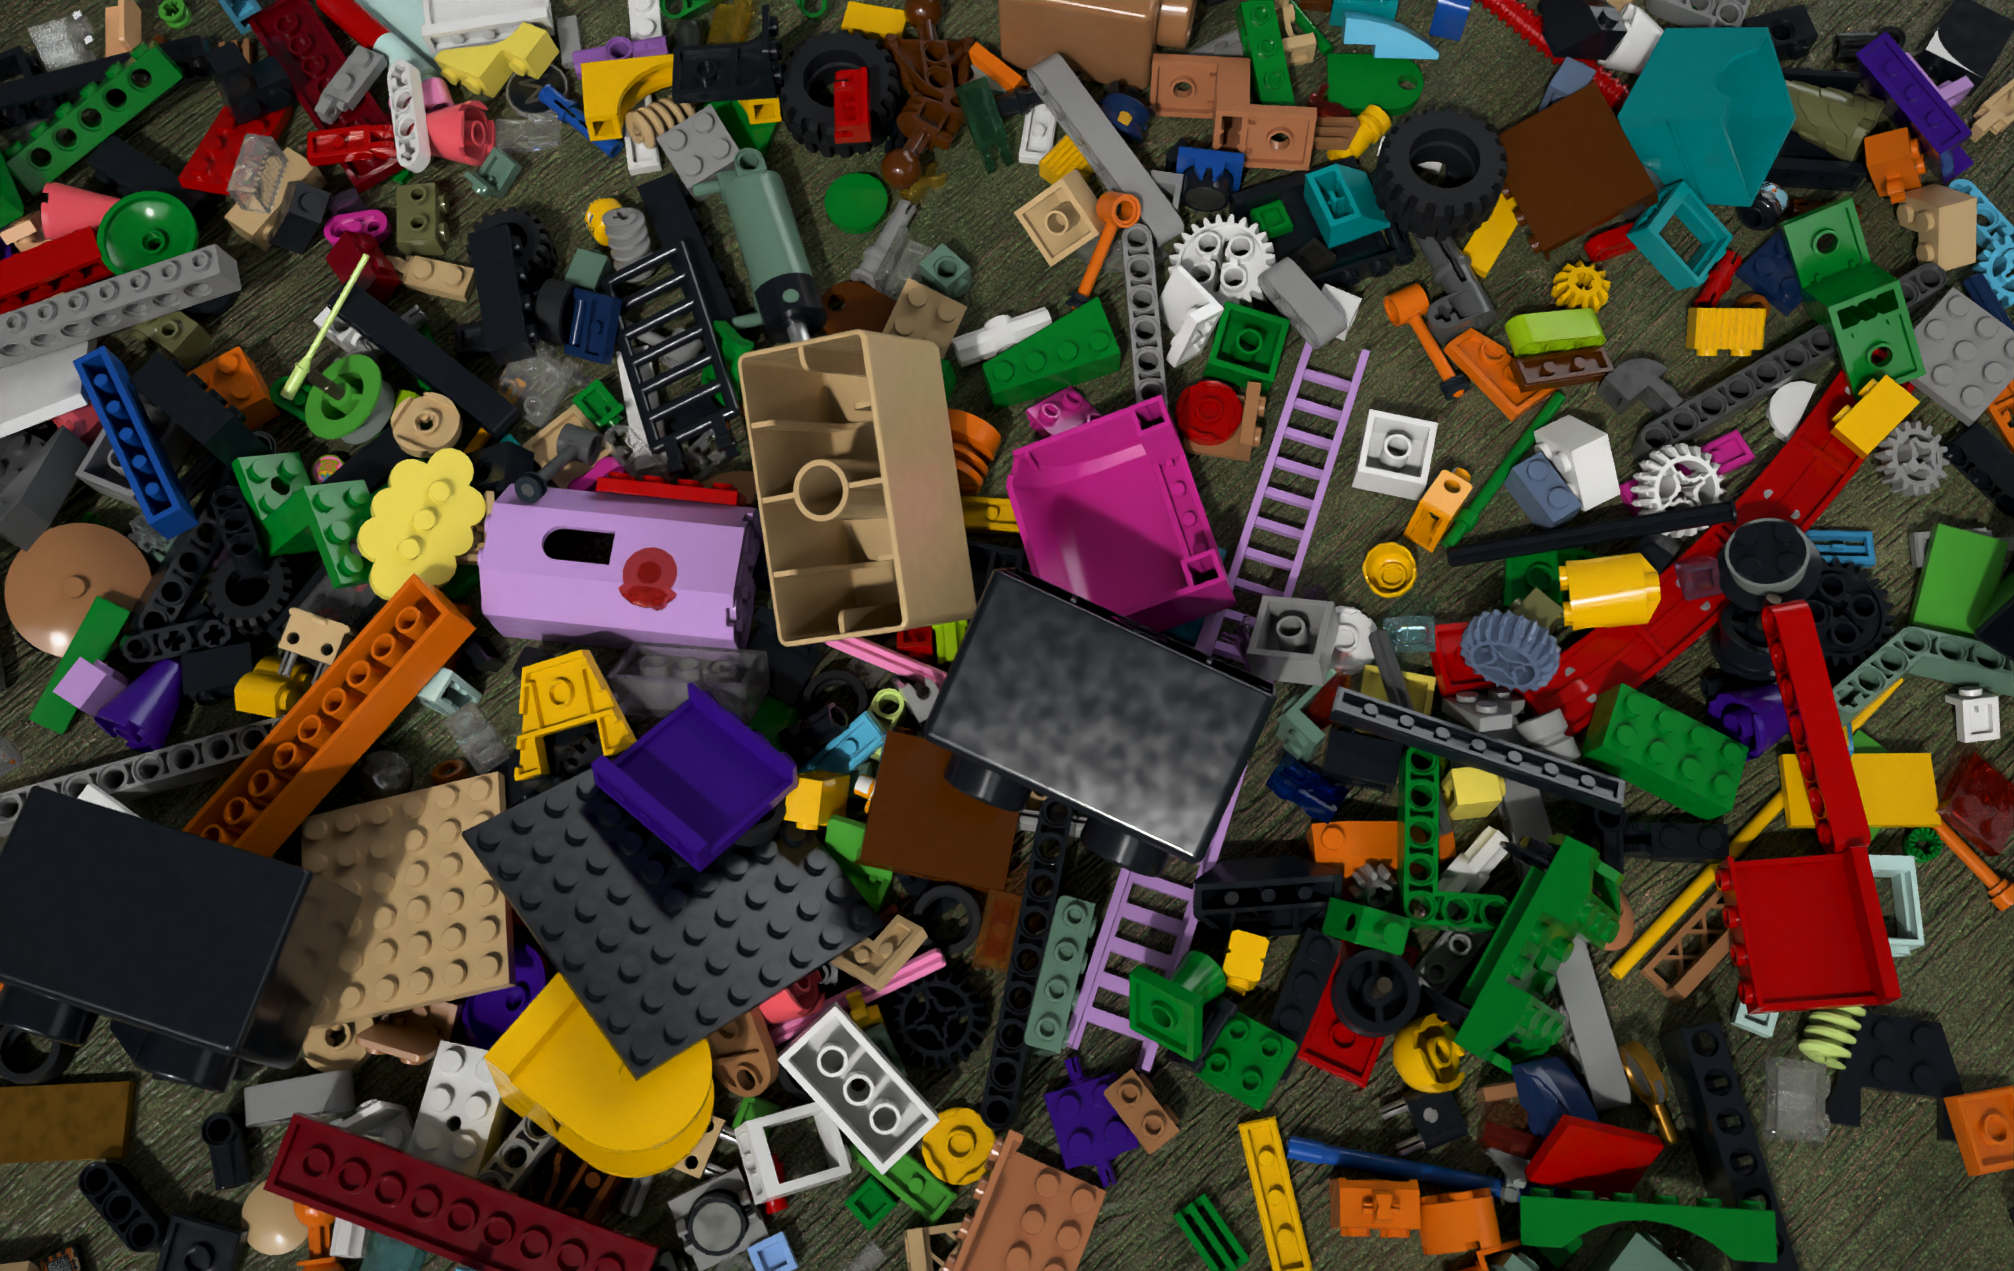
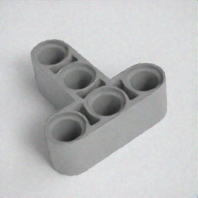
M1646 0L1645 4L1647 10L1652 15L1684 28L1741 27L1751 0Z

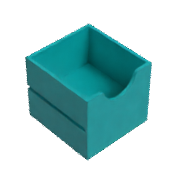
M1768 27L1665 28L1617 116L1622 130L1642 165L1651 169L1661 179L1665 187L1684 181L1704 204L1743 207L1752 206L1797 118Z

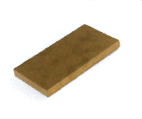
M122 1081L0 1087V1164L127 1159L136 1082Z

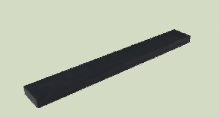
M1341 686L1337 688L1329 720L1615 815H1619L1623 808L1625 780Z

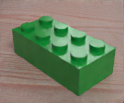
M1620 683L1599 695L1580 758L1707 822L1732 811L1749 747L1624 683Z

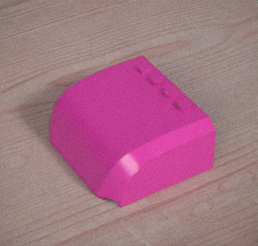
M1162 395L1013 450L1014 460L1011 475L1008 474L1006 489L1032 575L1157 632L1180 626L1237 605L1184 449Z

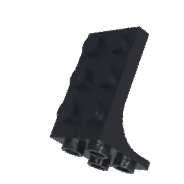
M762 5V32L750 41L674 47L672 98L674 104L777 98V84H783L782 66L778 64V60H783L782 41L775 38V36H779L777 16H771L770 5Z

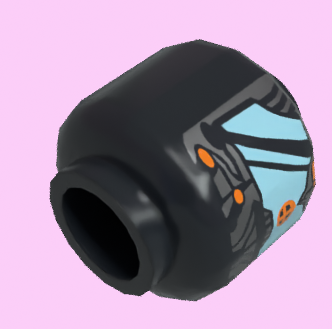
M1764 181L1751 207L1737 206L1738 217L1742 224L1749 229L1755 231L1769 230L1787 212L1789 198L1785 190L1779 185Z

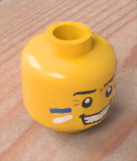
M602 198L595 200L588 207L584 218L586 227L596 241L606 247H609V237L606 236V225L603 224L602 216L609 210L623 207L616 199Z

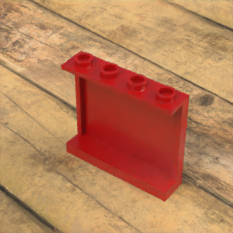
M1866 846L1850 847L1844 853L1736 862H1734L1733 856H1728L1718 865V869L1715 871V883L1718 891H1723L1726 905L1722 909L1723 922L1725 927L1731 930L1733 943L1730 945V956L1733 965L1738 966L1741 981L1738 982V995L1741 1003L1746 1004L1748 1015L1888 1005L1902 997Z

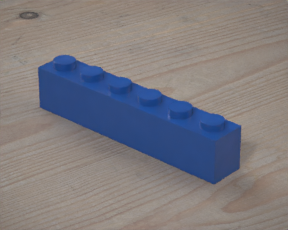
M104 345L72 361L149 526L167 540H170L199 525L196 514L135 387L128 381L130 376L124 364Z

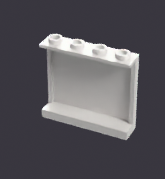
M422 0L425 24L421 25V32L431 54L439 53L446 49L496 44L513 34L523 21L546 30L550 36L555 35L550 0Z

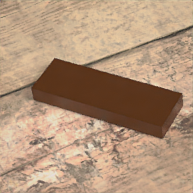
M1603 345L1513 358L1509 364L1521 393L1603 381L1614 370Z

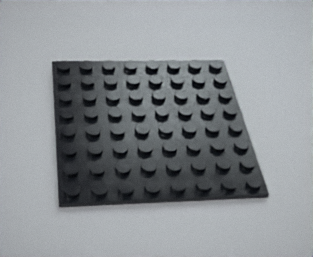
M617 755V756H615V757H613V758H611V759H609V760L612 762V761H613L615 758H617L619 755ZM592 768L462 832V837L636 1081L885 927L884 922L811 830L799 829L796 827V822L783 820L774 838L768 842L751 847L733 843L705 869L699 872L595 784ZM769 811L756 824L768 821L771 812Z

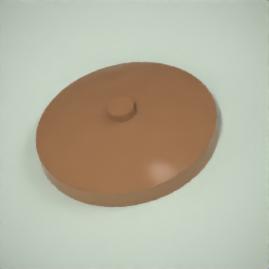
M90 523L60 525L44 531L27 552L23 549L18 552L6 576L5 604L13 625L22 637L36 648L63 658L96 596L100 595L132 611L154 574L150 563L142 551L132 541L117 531ZM152 612L145 615L143 619L144 627L148 623ZM129 620L124 626L121 634L125 632H133L129 626ZM117 641L113 646L110 654L115 653L119 650V644H117Z

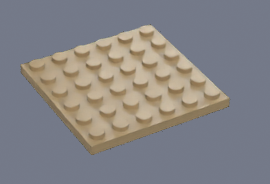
M496 771L307 816L301 823L302 868L310 870L362 898L356 917L310 1026V1031L516 986L512 906L462 837L463 831L506 811L505 776L502 773Z

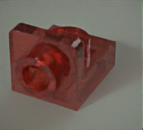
M1326 83L1322 84L1318 93L1314 91L1311 93L1306 107H1317V117H1350L1351 111L1345 109L1342 105L1326 101L1329 85Z

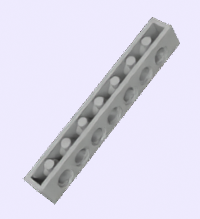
M212 244L1 314L0 369L242 290L237 261L219 246Z

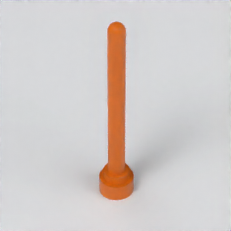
M1942 818V825L1929 827L1935 831L1936 835L1939 834V838L1989 888L1987 893L1992 897L1990 901L2001 912L2014 904V881L2010 883L2006 878L2001 880Z

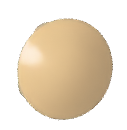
M265 1180L255 1187L247 1197L241 1212V1228L249 1230L246 1241L258 1252L267 1255H282L308 1242V1227L300 1223L296 1218L292 1200L263 1190L266 1183Z

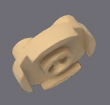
M435 392L423 393L424 396L415 399L412 396L404 399L395 408L391 417V427L395 440L404 452L414 457L430 459L435 452L444 448H452L462 433L463 421L454 403L446 396ZM429 420H433L434 426L431 429L422 430L419 425L421 422L428 423Z
M373 1017L314 1031L309 1030L303 1043L306 1055L304 1058L311 1067L324 1073L339 1070H352L356 1072L371 1056V1053L365 1051V1047L355 1044L356 1034L378 1023L377 1019ZM343 1026L347 1035L346 1039L335 1047V1039L331 1037V1033L333 1030L340 1031Z

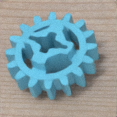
M2009 235L2002 237L1998 241L1994 240L1985 246L1986 250H1983L1976 256L1981 262L1972 267L1973 271L1984 274L2004 309L2014 304V274L2008 278L2006 277L2011 272V269H2014V239L2012 240Z

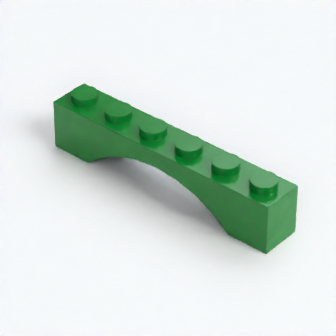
M1529 1187L1530 1195H1520L1521 1245L1563 1248L1576 1237L1596 1227L1619 1221L1647 1220L1671 1224L1693 1232L1716 1245L1732 1260L1777 1263L1775 1211L1765 1209V1201L1739 1200L1738 1208L1722 1207V1199L1696 1197V1205L1679 1204V1196L1653 1195L1654 1202L1637 1201V1194L1611 1192L1612 1200L1595 1199V1191L1570 1190V1197L1554 1196L1553 1188Z

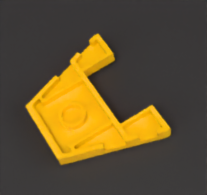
M590 650L574 651L522 668L519 714H523L522 735L517 736L516 749L520 750L519 767H515V781H524L550 773L543 739L544 736L597 721L604 756L623 753L637 741Z

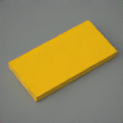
M1931 753L1852 754L1851 762L1869 828L1938 827L1942 825ZM1782 754L1778 757L1787 828H1815L1797 755Z

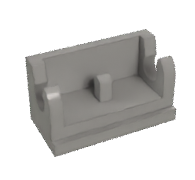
M898 674L890 677L895 689L899 691L904 699L907 711L919 723L926 720L939 693L936 684L926 677L924 678L926 686L915 683L912 687L909 683L906 684V681Z

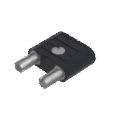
M1412 1088L1400 1093L1401 1099L1379 1108V1112L1382 1113L1403 1104V1107L1381 1115V1117L1386 1120L1406 1111L1414 1128L1416 1136L1396 1143L1395 1148L1399 1149L1418 1140L1420 1143L1397 1152L1400 1156L1421 1148L1427 1152L1468 1135L1466 1123L1451 1091L1426 1093Z

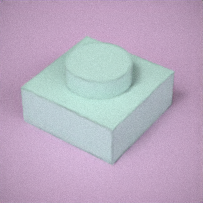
M1738 995L1730 1024L1764 1038H1769L1773 1035L1779 1012L1748 1015L1746 1004L1741 1003Z

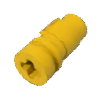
M1368 105L1356 117L1360 127L1348 149L1327 151V157L1332 163L1354 156L1355 160H1357L1371 143H1377L1381 136L1392 126L1391 120L1385 111L1376 105Z

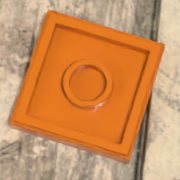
M2013 1085L1943 1098L1968 1177L2013 1169Z

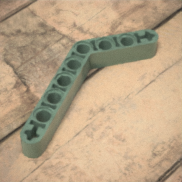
M1909 626L1903 628L1833 688L1842 727L1854 721L1908 673L1963 686L1982 687L1985 691L2014 697V661L1981 641Z

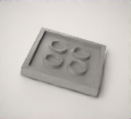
M1954 287L1914 329L1926 375L1908 382L1969 427L2014 379V331Z

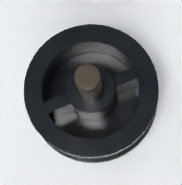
M1768 594L1759 613L1744 610L1733 603L1724 608L1719 618V627L1715 629L1710 639L1711 653L1724 672L1756 681H1773L1776 679L1762 626L1761 612L1766 606L1781 603L1782 600L1778 595Z
M1369 949L1353 955L1340 967L1332 981L1330 997L1337 1018L1347 1029L1363 1037L1380 1038L1391 1035L1412 1019L1419 1005L1420 988L1416 974L1404 959L1396 954L1378 949Z

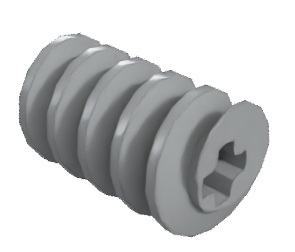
M621 207L609 210L602 216L603 224L606 225L605 233L609 237L608 245L612 248L610 251L611 256L615 259L613 264L616 270L624 268L653 253L650 247L651 243L645 225L644 214L640 210ZM656 267L625 282L642 281L648 278L655 271Z

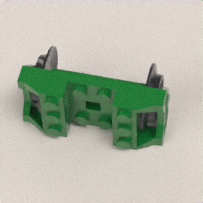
M1563 834L1549 835L1545 841L1548 845L1527 836H1522L1518 844L1505 841L1500 842L1499 845L1504 850L1532 867L1458 999L1470 1006L1469 1009L1462 1007L1426 985H1421V988L1432 999L1428 1009L1455 1024L1458 1028L1457 1030L1445 1023L1442 1031L1446 1033L1445 1037L1512 1075V1065L1534 1060L1547 1052L1551 1044L1555 1045L1563 1035L1565 1029L1563 1022L1566 1017L1541 1002V999L1552 991L1556 982V976L1554 975L1560 964L1565 963L1570 958L1574 950L1573 941L1575 937L1603 950L1607 943L1613 942L1620 929V924L1618 923L1621 918L1620 886L1625 876L1602 862L1598 858L1600 853L1594 848Z

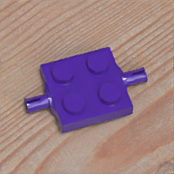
M1079 1056L1073 1057L1072 1061L1071 1058L1067 1059L1064 1063L1071 1083L1063 1089L1043 1095L1065 1171L1082 1165H1096L1102 1188L1117 1184L1118 1181L1116 1180L1111 1160L1120 1153L1139 1147L1137 1138L1104 1096V1090L1118 1080L1117 1075L1113 1073L1099 1078H1085Z

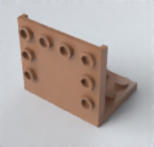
M1009 1129L1005 1138L997 1136L984 1165L985 1169L990 1170L988 1177L983 1174L981 1175L972 1197L978 1200L972 1215L965 1214L957 1237L962 1239L956 1255L952 1253L948 1255L942 1271H1077L1107 1191L1016 1152L1023 1141L1024 1135Z

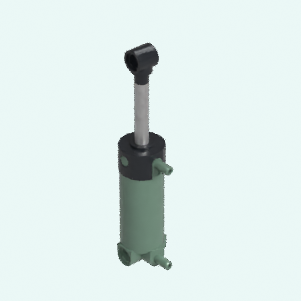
M743 148L734 157L735 169L717 172L716 180L692 186L695 197L720 192L723 205H727L751 284L756 312L734 317L732 319L733 327L737 331L761 325L766 338L773 342L793 343L810 339V336L819 332L826 325L828 316L818 284L810 268L781 175L767 170L761 152L754 148Z

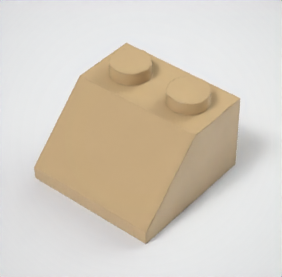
M1077 168L1014 212L1050 267L1099 235L1105 226V223L1098 218L1096 213L1098 200Z

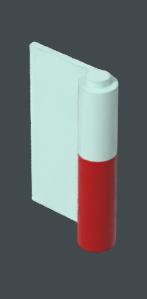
M317 0L318 9L362 47L383 55L387 61V69L395 61L403 59L419 69L421 82L433 77L443 79L440 73L442 70L434 60L438 53L431 54L422 37L421 25L425 24L422 0Z

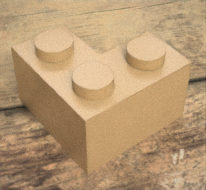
M1937 183L1906 191V201L1899 202L1897 218L1900 226L1918 232V246L1916 249L1918 264L1934 263L1946 271L1976 263L1977 197Z

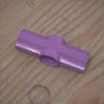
M666 35L630 41L626 37L617 36L610 39L605 46L573 51L572 57L578 80H582L581 63L670 54Z

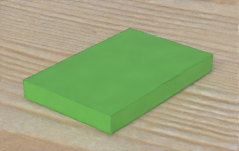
M1940 523L1934 524L1907 626L1978 640L1975 636V629L1998 587L2009 542Z

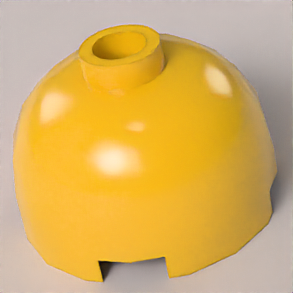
M1435 1013L1421 1016L1404 1025L1395 1036L1393 1045V1064L1401 1078L1411 1088L1426 1093L1451 1091L1459 1087L1465 1077V1072H1459V1056H1464L1465 1050L1445 1037L1446 1033L1442 1031L1445 1023L1453 1028L1454 1026L1449 1021L1442 1022L1439 1020Z

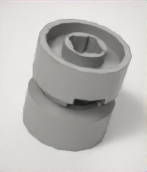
M1560 708L1545 712L1516 725L1523 744L1532 746V750L1568 762L1581 756L1574 738L1565 736L1564 732L1568 725Z

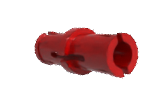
M1727 250L1726 254L1716 264L1714 270L1709 272V277L1704 282L1705 285L1694 301L1695 308H1700L1702 302H1705L1702 308H1716L1722 295L1730 290L1732 277L1742 263L1740 255L1735 258L1734 262H1731L1737 252Z

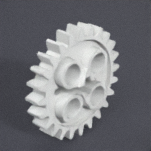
M1217 214L1215 223L1211 224L1205 217L1203 218L1204 227L1199 228L1197 225L1192 224V235L1182 232L1181 236L1184 244L1174 243L1173 246L1177 254L1169 255L1171 265H1173L1168 268L1170 275L1175 267L1181 265L1195 280L1201 276H1209L1207 281L1198 283L1222 307L1225 301L1238 305L1245 304L1252 309L1253 297L1260 300L1264 299L1263 292L1258 283V276L1275 265L1276 258L1275 254H1272L1274 252L1272 242H1267L1266 232L1259 233L1257 223L1248 228L1246 217H1243L1237 224L1233 214H1230L1227 222H1222L1220 214ZM1229 240V243H1228V245H1227V249L1225 250V257H1226L1227 263H1223V257H1224L1223 248H1224V244H1225L1226 241ZM1209 246L1216 247L1211 252H1203ZM1240 250L1248 251L1243 256L1235 255ZM1217 269H1221L1220 289L1219 291L1215 292L1217 284L1219 283V274ZM1233 280L1242 281L1237 286L1228 285Z

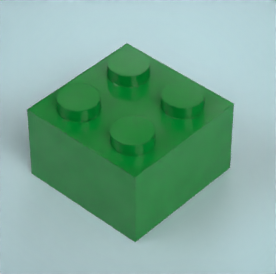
M1225 301L1223 305L1224 311L1216 324L1202 376L1246 389L1248 381L1262 383L1260 393L1266 394L1275 378L1290 320Z

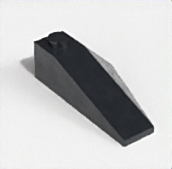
M1541 0L1538 5V11L1544 17L1541 32L1554 57L1566 58L1568 56L1574 59L1606 61L1628 32L1621 20L1620 13L1606 0Z

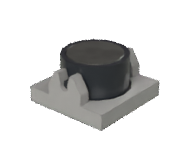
M739 1165L668 1199L669 1207L676 1220L677 1234L679 1237H682L684 1249L689 1255H692L699 1271L718 1264L769 1238L771 1235L758 1206L754 1203L751 1190Z

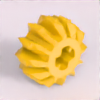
M1581 259L1576 262L1575 266L1567 263L1562 271L1556 274L1553 279L1551 297L1557 299L1555 303L1556 308L1565 307L1567 310L1592 308L1597 313L1609 298L1608 291L1611 282L1604 280L1606 270L1595 271V262L1585 267Z

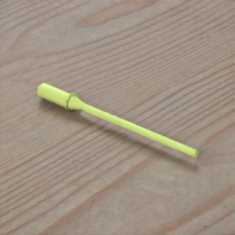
M364 253L306 356L294 364L295 368L280 392L286 399L293 400L305 377L310 373L312 358L369 260L370 256Z

